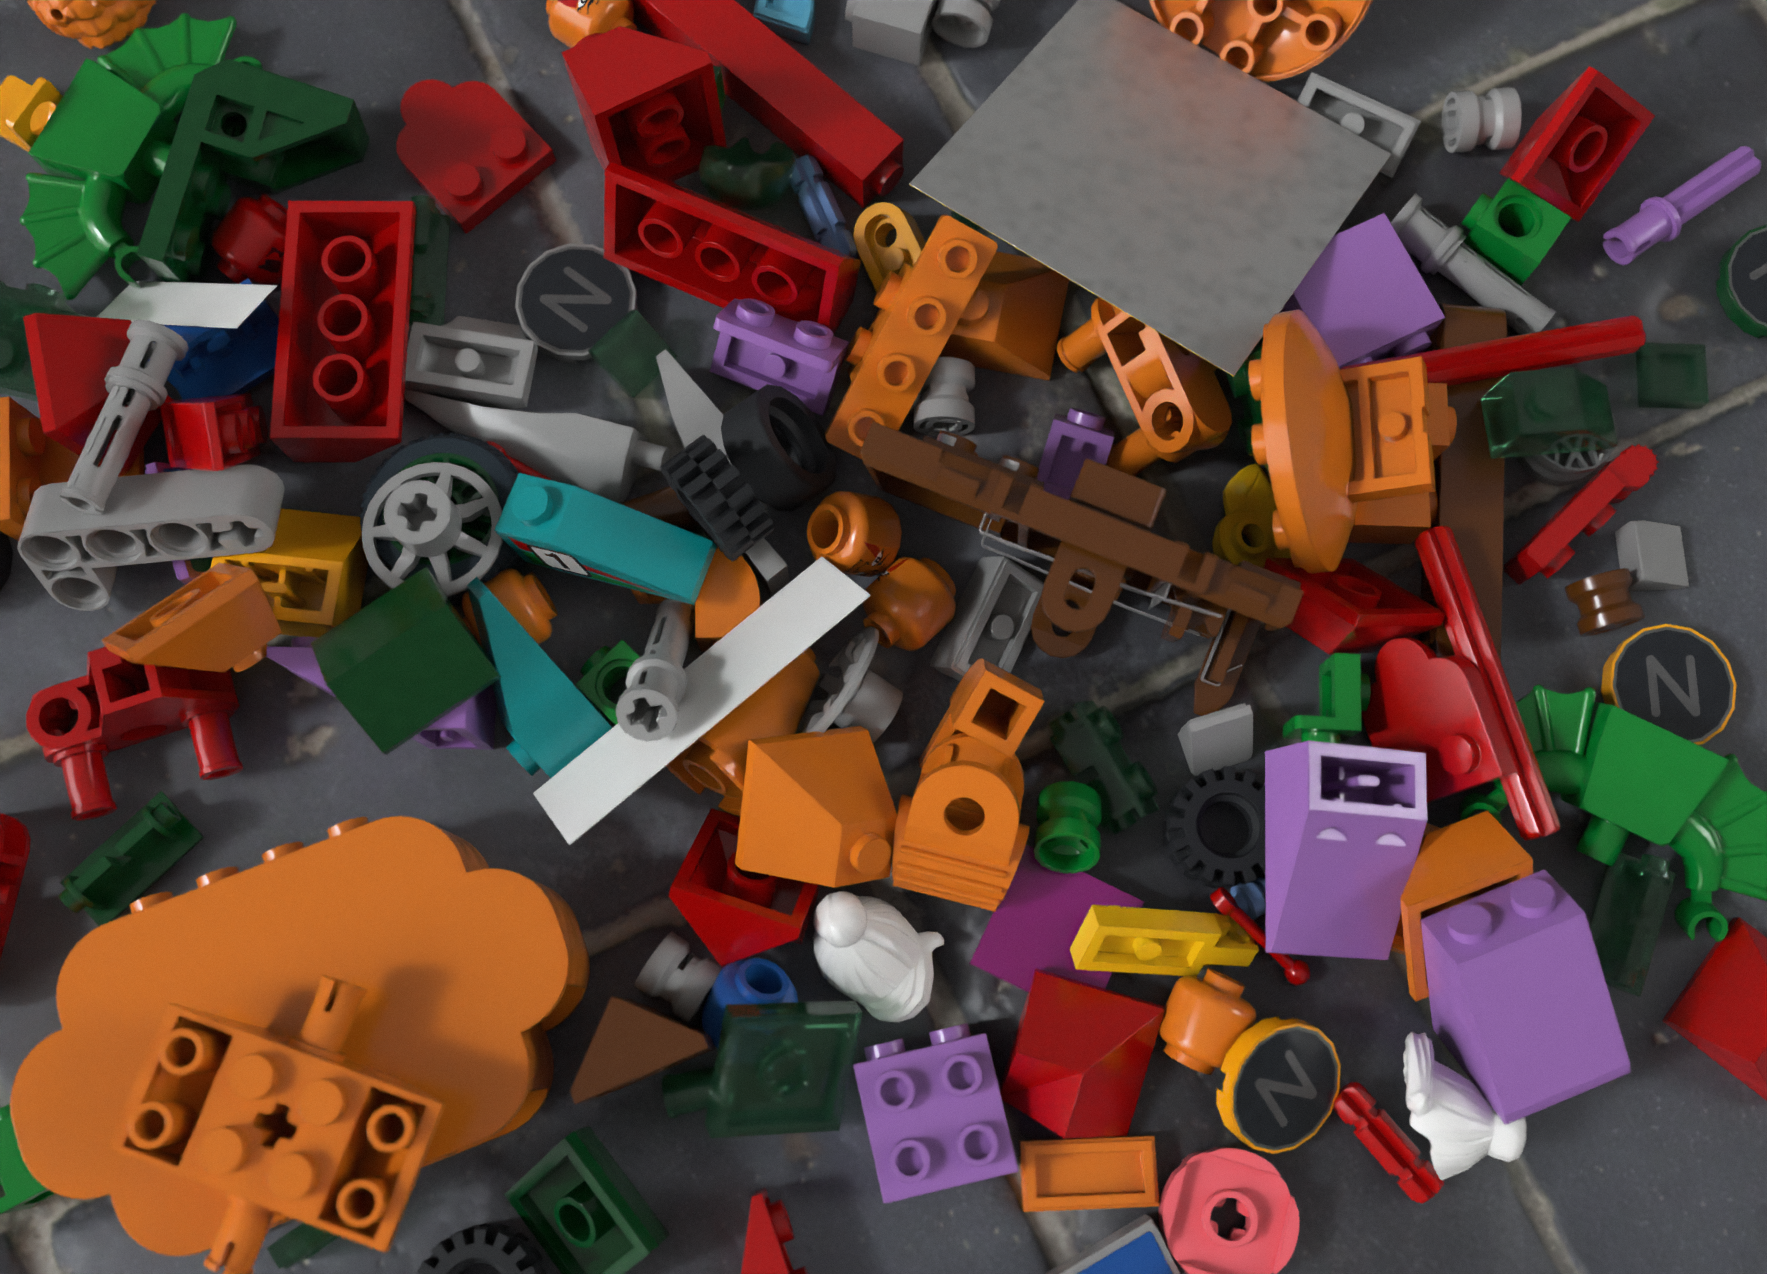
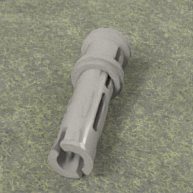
M1415 193L1393 219L1391 225L1406 251L1421 262L1420 270L1425 274L1431 273L1433 276L1437 272L1441 273L1483 307L1502 308L1506 314L1507 325L1519 335L1540 332L1556 311L1547 307L1465 244L1463 240L1467 236L1462 233L1464 230L1458 225L1450 228L1421 206L1423 199Z
M148 320L133 321L127 331L130 343L119 366L111 367L107 372L105 387L109 392L108 398L86 440L66 487L60 493V499L76 510L92 515L103 514L106 506L105 503L130 454L148 411L156 410L159 406H162L168 395L164 385L175 361L183 360L189 349L187 342L182 336L162 324ZM117 430L101 466L98 467L113 432Z
M669 598L663 600L658 606L656 620L652 627L644 656L636 659L629 667L626 678L627 689L619 697L616 717L618 724L624 732L635 739L644 741L660 740L668 736L676 726L679 714L677 704L684 697L687 685L686 674L682 666L689 646V639L695 626V612L691 613L694 609L693 604Z

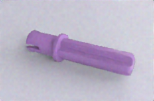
M1741 146L1665 197L1654 196L1645 200L1637 214L1619 226L1611 228L1604 234L1603 239L1607 241L1603 243V247L1607 255L1617 264L1627 265L1659 241L1668 242L1675 239L1681 232L1682 224L1759 173L1761 161L1754 156V150L1747 146Z

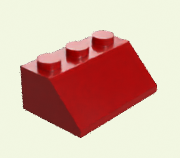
M619 26L603 34H590L577 42L574 47L561 52L592 149L604 172L610 162H615L641 169L674 182L728 157L713 63L706 51Z

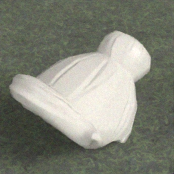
M840 891L828 894L819 903L814 913L813 924L815 931L813 945L815 958L822 976L839 992L863 1005L878 1020L898 1023L914 1018L930 1001L934 979L932 952L935 948L944 945L942 935L938 932L930 931L917 933L894 906L875 897L855 896L852 893Z
M1410 1032L1405 1039L1406 1049L1403 1054V1074L1407 1085L1406 1101L1407 1107L1411 1110L1410 1125L1419 1133L1429 1138L1431 1142V1159L1439 1178L1443 1181L1466 1171L1486 1155L1506 1162L1518 1159L1526 1143L1527 1124L1525 1117L1505 1125L1480 1090L1471 1081L1449 1067L1435 1061L1432 1040L1427 1038L1425 1033L1416 1034Z

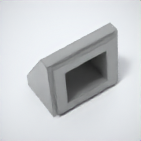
M1636 520L1628 522L1615 531L1620 569L1628 568L1632 578L1629 591L1686 589L1689 587L1680 526Z
M1242 703L1190 719L1180 729L1178 737L1190 772L1194 776H1198L1201 772L1212 768L1216 771L1224 766L1236 765L1251 758L1253 753V711L1250 704Z

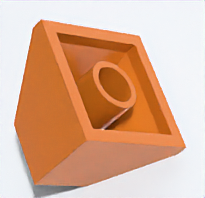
M996 251L939 357L960 358L971 362L975 367L1049 381L1069 279L1034 258Z
M218 563L101 641L110 652L133 663L225 672L232 667L235 672H241L266 657L267 643L281 634L282 631L260 581L251 568Z
M862 726L830 729L824 733L814 731L749 740L735 859L736 866L745 871L834 888L890 877L895 824L898 815L867 729Z
M1488 810L1427 833L1401 895L1400 902L1409 994L1416 1002L1429 997L1420 920L1533 874V858Z

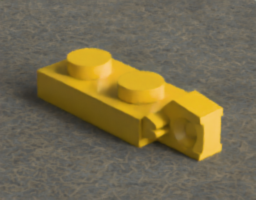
M1092 905L1070 947L1076 970L1174 976L1192 975L1196 977L1202 967L1208 964L1249 967L1259 951L1254 939L1230 916L1217 913L1121 907L1116 905Z

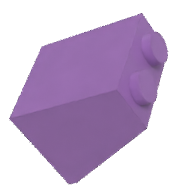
M1545 869L1420 920L1433 1030L1505 1125L1630 1073V1061L1586 914Z

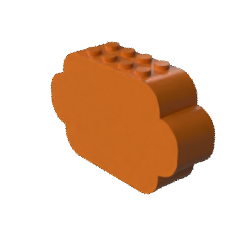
M392 816L370 823L367 817L349 819L330 827L327 830L328 839L304 847L303 842L300 841L277 846L262 854L263 864L239 872L238 867L233 866L204 874L196 879L198 888L174 897L172 892H161L136 900L130 904L131 914L103 924L84 936L71 950L61 968L57 983L56 1002L63 1029L49 1035L30 1051L21 1064L12 1086L10 1099L11 1118L22 1158L33 1177L44 1187L56 1194L74 1199H92L110 1195L115 1213L124 1230L134 1241L150 1251L167 1256H187L212 1249L231 1203V1200L225 1196L226 1193L106 1149L168 1003L263 1027L288 1037H299L321 984L319 981L322 975L334 977L348 982L347 985L352 986L353 984L367 990L365 997L361 1000L341 1050L347 1054L346 1058L397 1076L446 1103L421 1168L513 1132L535 1116L544 1104L551 1089L554 1059L546 1032L559 1026L571 1016L583 999L589 982L590 960L587 946L577 918L565 899L553 889L521 874L505 869L489 868L484 857L472 844L444 829L418 818ZM287 1111L284 1112L282 1118V1129L286 1137H292L296 1134L297 1126L287 1120L289 1113ZM283 1214L274 1215L269 1229L294 1218Z

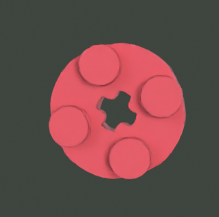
M1214 1147L1202 1152L1197 1151L1189 1154L1182 1160L1180 1166L1171 1173L1163 1187L1159 1202L1158 1218L1163 1240L1171 1256L1187 1274H1277L1287 1265L1298 1241L1300 1220L1295 1199L1293 1196H1290L1287 1184L1280 1177L1281 1174L1264 1158L1234 1147ZM1226 1198L1237 1199L1236 1211L1246 1216V1223L1243 1229L1231 1228L1228 1238L1219 1237L1217 1235L1218 1224L1211 1220V1212L1214 1206L1223 1207Z

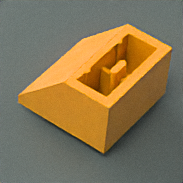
M282 508L272 546L256 553L213 557L211 568L218 563L251 568L260 581L282 631L281 635L320 637L360 611L368 569V561L363 549L360 517Z

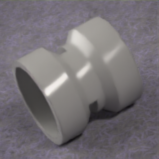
M941 0L937 4L932 19V26L941 38L951 44L966 48L983 46L987 42L992 28L993 19L990 12L999 6L1001 0Z
M1494 88L1485 97L1477 96L1470 90L1451 91L1443 105L1441 122L1442 138L1447 151L1451 153L1470 152L1476 145H1482L1483 143L1491 150L1511 149L1515 146L1519 138L1522 119L1521 102L1515 88Z
M938 357L920 390V402L914 406L913 428L917 432L938 437L940 430L959 436L974 430L975 407L969 402V396L967 395L975 388V366L971 362L954 357Z
M672 931L653 952L640 972L634 986L650 998L661 996L671 1003L673 1014L687 1024H691L702 1011L723 966H720L712 958L700 959L691 952L690 943Z

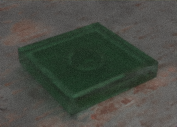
M855 1001L726 1004L705 1118V1127L710 1138L839 1131L863 1012Z

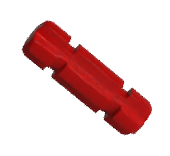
M1353 1081L1346 1084L1339 1090L1337 1098L1334 1100L1333 1110L1345 1124H1353L1356 1127L1353 1133L1389 1174L1399 1176L1397 1184L1411 1200L1423 1204L1433 1198L1444 1185V1180L1442 1181L1439 1178L1434 1166L1429 1160L1424 1161V1159L1420 1160L1418 1158L1421 1151L1384 1109L1376 1110L1374 1107L1376 1100L1362 1084Z

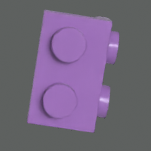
M734 298L716 315L713 328L720 331L710 372L755 390L761 389L766 384L781 386L796 395L812 412L822 416L825 414L833 398L849 345L848 341L833 336V332L820 323L813 321L796 322L775 314V309L771 305L751 298L741 300Z

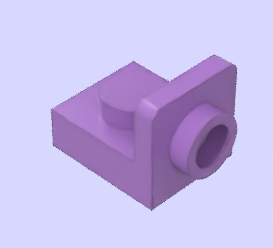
M1070 407L1068 416L1054 415L1038 468L1040 471L1037 477L1039 478L1038 480L1045 482L1044 491L1069 501L1085 459L1106 465L1114 440V431L1103 427L1106 420L1105 417Z

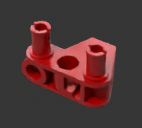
M107 647L87 652V675L38 691L32 696L26 713L28 732L31 738L42 746L45 760L48 763H53L56 767H62L72 809V820L85 821L96 819L117 810L103 759L110 752L185 728L190 729L200 769V779H221L234 775L244 769L238 755L229 719L240 706L230 669L225 672L138 664L110 652ZM78 713L76 725L68 732L71 718Z

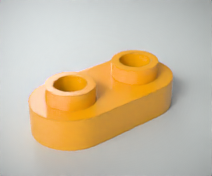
M880 202L869 206L861 213L855 224L854 243L876 292L889 271L898 274L904 262L914 266L926 244L912 215L891 203ZM895 228L897 231L896 240L891 246L887 247V234Z

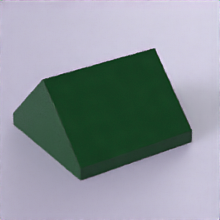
M427 567L311 642L325 684L385 755L502 678Z
M590 1126L575 1130L566 1136L504 1194L561 1274H624L670 1235Z

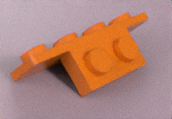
M944 214L940 216L915 265L904 262L898 274L893 271L888 272L874 298L873 304L880 309L869 330L861 326L854 334L847 348L844 360L850 363L847 372L852 383L825 432V438L828 443L862 459L860 451L872 421L899 431L998 249V245L993 239Z

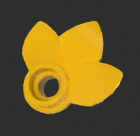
M1248 465L1230 479L1223 491V505L1226 516L1216 526L1212 546L1215 555L1234 565L1244 560L1263 568L1267 557L1291 558L1290 549L1279 550L1275 543L1272 517L1274 510H1277L1273 488L1260 465ZM1242 533L1250 541L1251 547L1243 541Z

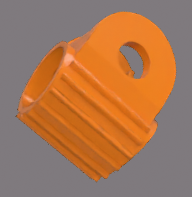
M965 733L955 734L942 740L930 751L923 764L914 796L902 794L900 797L892 854L893 886L996 912L1013 880L1030 831V826L1019 823L1025 778L1023 768L1015 753L1010 758Z

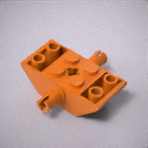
M322 975L319 981L321 984L299 1037H288L263 1027L168 1003L106 1149L226 1193L225 1196L231 1200V1203L211 1252L204 1261V1266L209 1270L218 1272L221 1266H225L223 1274H253L254 1264L274 1215L281 1214L384 1253L389 1251L446 1103L397 1076L346 1058L347 1054L341 1051L361 1000L367 993L366 989L353 984L350 986L347 985L348 982ZM289 1111L287 1120L297 1126L296 1134L292 1137H286L282 1129V1118L284 1112Z

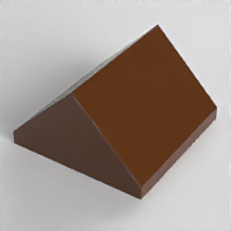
M611 996L570 1092L575 1104L595 1100L715 1050L717 1047L714 1045L710 1034H707L699 1027L687 1024L685 1021L631 998Z

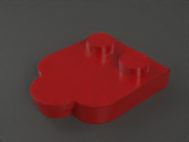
M428 79L412 85L402 97L400 112L406 126L401 130L397 138L396 151L407 173L465 234L474 229L556 161L552 148L494 88L484 82L466 81L452 88L443 81Z
M1409 637L1390 640L1380 649L1375 662L1377 682L1370 686V702L1368 709L1365 712L1361 711L1362 719L1372 747L1426 753L1427 804L1517 772L1481 674L1472 662L1456 655L1437 657L1429 646Z

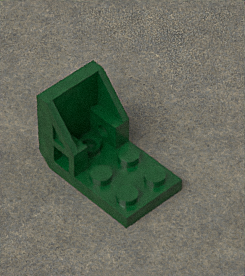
M231 59L223 60L194 74L137 250V255L164 282L194 283L196 276L204 277L212 258L213 247L211 242H208L214 220H222L230 202L231 188L226 184L227 179L277 194L364 160L370 138L354 99Z

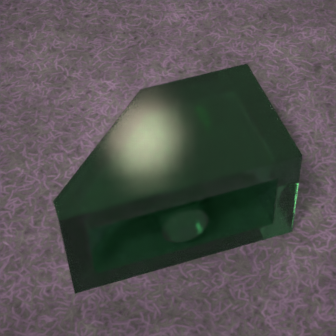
M1574 367L1510 372L1480 399L1491 459L1613 449L1618 445L1607 385Z

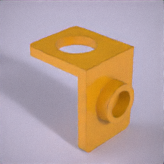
M14 75L7 76L0 85V137L29 152L62 99L61 93L50 81L43 77L37 78L34 84L30 85Z

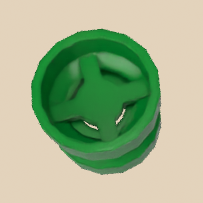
M1063 781L1048 785L1040 791L1037 798L1036 816L1040 826L1035 833L1034 839L1035 858L1045 868L1059 873H1079L1089 870L1097 864L1100 858L1101 839L1097 828L1102 817L1101 797L1095 789L1083 783Z

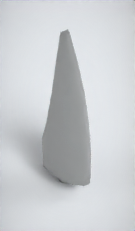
M405 389V400L453 433L474 437L484 442L492 441L497 443L506 451L507 455L557 482L577 486L617 503L624 502L629 495L639 466L661 471L660 466L669 459L668 447L647 442L648 439L633 427L578 413H549L482 407Z

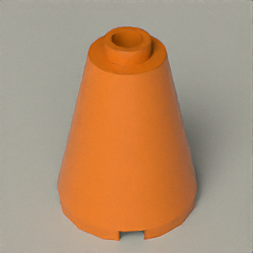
M808 647L667 764L666 767L669 771L699 795H701L706 787L723 795L724 798L718 804V807L740 816L748 742L750 739L796 733L820 676L819 669L814 663L816 655L812 649Z

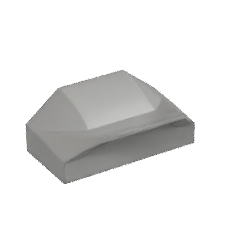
M457 316L442 326L413 322L407 347L405 387L413 391L482 407L507 410L526 408L538 346L535 341L526 339L521 325Z

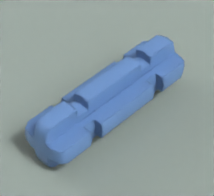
M805 155L800 159L792 160L787 165V177L794 192L799 195V203L816 240L822 245L857 259L858 253L854 238L850 230H847L844 225L846 221L828 182L822 178L824 174L817 159L812 155Z

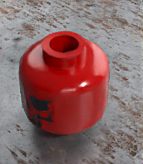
M263 193L258 200L246 196L237 199L213 231L210 238L214 250L222 257L216 265L217 268L238 284L248 278L252 283L255 281L261 285L280 284L283 273L288 209Z

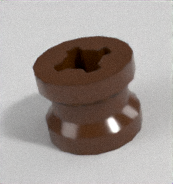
M1628 568L1596 574L1576 581L1564 588L1568 601L1576 604L1581 617L1577 622V627L1581 637L1609 632L1645 618L1641 604L1631 599L1628 589L1632 583V578Z

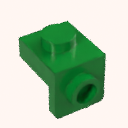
M1334 653L1319 665V716H1294L1283 724V738L1301 739V742L1309 740L1341 744V741H1346L1362 731L1361 711L1365 712L1368 709L1371 687L1368 674L1361 673V654Z

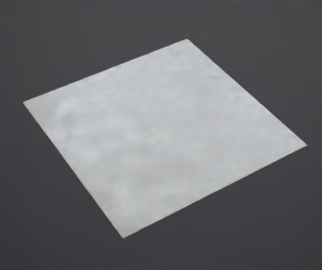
M1078 0L909 185L1234 377L1262 338L1264 324H1268L1271 318L1284 307L1391 154L1117 0Z

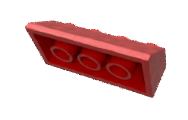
M610 162L605 169L604 259L721 308H725L734 298L739 300L745 298L756 299L771 305L775 309V314L796 322H817L828 327L833 332V335L835 334L853 303L861 260L641 169L615 162Z
M288 201L269 438L293 462H358L402 443L416 205L413 201Z

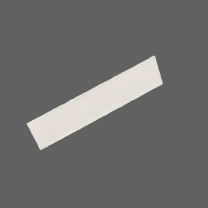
M136 281L140 288L128 285L97 317L131 320V322L135 320H148L162 325L237 329L277 285Z

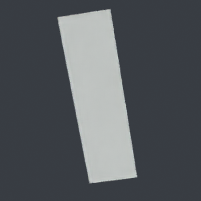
M821 556L684 669L687 678L684 697L677 704L679 714L676 726L668 736L655 741L639 740L625 733L621 726L617 724L533 793L567 843L571 845L871 595Z

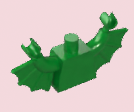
M181 13L178 19L159 28H135L133 34L124 45L106 55L98 56V63L86 58L28 154L47 174L35 172L26 174L30 196L28 205L19 221L21 225L27 228L34 239L35 258L32 261L33 266L37 269L43 268L57 277L65 299H75L109 257L115 259V269L119 276L132 287L140 288V285L130 276L129 272L131 265L142 259L137 255L138 246H133V239L122 225L126 201L142 204L149 201L160 182L178 127L173 119L183 111L194 74L224 60L237 26L235 17L228 16L224 19L204 21L192 18L187 13ZM240 56L234 59V61L263 70L262 64L256 58Z
M1540 684L1535 685L1529 693L1516 701V705L1548 792L1561 794V801L1592 815L1575 850L1614 867L1630 833L1662 847L1670 846L1681 856L1684 866L1685 888L1691 889L1690 896L1683 899L1676 907L1675 919L1690 940L1694 941L1695 926L1701 919L1706 917L1707 932L1716 942L1722 941L1728 932V922L1723 914L1713 905L1712 891H1717L1720 888L1767 901V791H1763L1751 784L1740 768L1735 754L1730 753L1722 757L1614 705L1595 702L1596 691L1592 687L1564 694L1545 689ZM1500 778L1493 781L1495 789L1490 794L1471 793L1463 798L1458 811L1460 821L1466 819L1471 812L1477 809L1488 810L1502 824L1500 811L1509 803Z

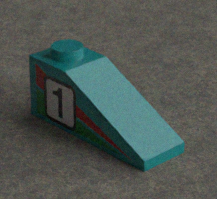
M522 473L518 474L494 529L527 563L695 605L717 548L716 544L709 539L577 486Z

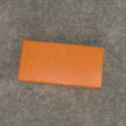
M1155 1136L1018 1140L1021 1199L1024 1212L1159 1207Z

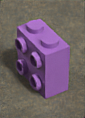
M1385 213L1334 235L1279 312L1302 310L1329 346L1339 368L1388 359L1393 356L1399 357L1422 353L1432 344L1429 337L1445 318Z
M968 1023L929 1032L932 1045L906 1051L903 1038L864 1047L867 1061L853 1064L884 1204L1018 1172L986 1033L971 1036Z

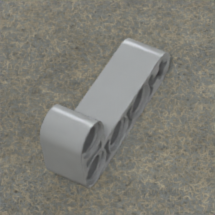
M235 465L220 471L194 469L123 476L117 478L105 503L106 506L103 514L92 515L76 510L60 499V493L66 487L67 482L47 484L39 487L34 492L17 549L41 584L58 603L80 611H94L102 609L108 604L119 566L248 554L266 550L272 546L275 539L285 488L283 481L276 473L257 465Z

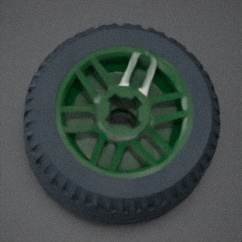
M446 433L431 434L429 438L419 437L417 440L409 441V445H402L398 450L391 453L392 456L389 459L385 458L382 464L376 468V474H372L370 477V481L366 485V493H363L361 531L368 505L376 492L391 477L412 466L431 462L451 463L462 466L476 473L490 486L499 500L502 511L519 472L501 451L480 439L456 433H450V435ZM439 476L422 477L417 480H425L436 484ZM453 478L451 500L455 505L483 498L472 485ZM385 506L383 507V509H382V511H381V513H380V516H379V519H378V522H377V526H380V525H384V524H385V521H384V508H385ZM489 510L471 522L462 523L461 531L486 546L489 543L492 529ZM376 540L380 559L391 572L402 553L403 546L399 541ZM503 540L497 559L480 581L486 583L507 568L517 569L522 572L523 566L527 562ZM454 547L448 550L447 555L451 567L452 581L470 572L481 557L465 553ZM421 557L418 565L403 581L427 567L438 582L429 557ZM468 589L448 597L453 606H462V596L468 592Z

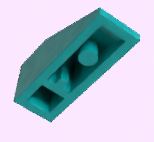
M475 577L467 584V589L482 648L502 677L494 682L492 687L501 722L514 738L506 746V749L531 776L542 769L552 778L612 729V727L478 577Z

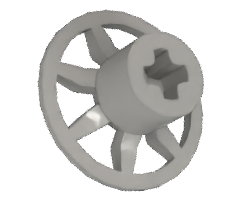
M442 462L412 466L391 477L376 492L368 505L362 527L363 549L367 561L376 575L393 589L404 582L403 579L418 565L421 557H429L440 587L446 596L450 597L466 590L467 584L475 577H478L480 580L497 559L503 539L494 529L502 509L497 496L490 486L476 473L462 466ZM439 476L436 484L425 480H417L422 477ZM453 478L472 485L483 498L455 505L451 500ZM385 506V508H384V521H385V524H384V525L377 526V522H378L380 513H381L383 507ZM489 510L492 529L489 543L486 546L461 531L462 523L471 522ZM376 540L399 541L403 546L402 553L391 572L380 559ZM454 547L465 553L481 557L470 572L452 581L451 567L447 555L448 550Z
M867 626L855 634L835 655L828 667L840 666L843 674L839 679L827 673L822 675L818 685L829 694L825 700H813L807 705L795 734L814 731L824 733L832 723L840 728L862 726L869 731L872 743H874L887 729L899 709L903 692L868 669L879 640V631L876 628Z

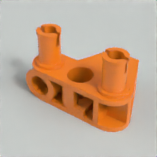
M1100 297L1096 298L1091 305V319L1067 337L1065 336L1059 340L1057 344L1058 355L1063 364L1075 373L1079 371L1084 372L1088 369L1089 365L1104 354H1108L1140 426L1135 432L1111 446L1106 462L1108 467L1136 477L1138 473L1160 459L1177 463L1195 451L1217 447L1226 438L1232 424V413L1214 373L1218 367Z

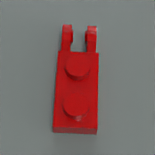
M1631 445L1616 458L1605 464L1503 565L1505 567L1504 571L1518 585H1521L1538 572L1542 573L1547 579L1551 577L1576 553L1568 543L1580 531L1587 537H1590L1616 513L1617 510L1609 503H1621L1633 491L1642 488L1655 475L1654 472L1658 470L1656 466L1659 461L1656 460L1657 455L1653 454V449H1648L1647 445Z

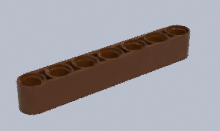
M1439 303L1438 306L1445 318L1429 337L1432 344L1428 347V351L1506 338L1507 319L1505 311L1502 308ZM1506 375L1447 386L1448 406H1452L1455 409L1457 428L1453 442L1433 461L1438 508L1435 521L1431 524V528L1447 525L1452 529L1500 661L1502 643ZM1422 565L1421 599L1438 609ZM1443 622L1438 627L1420 633V642L1429 646L1437 657L1455 655Z

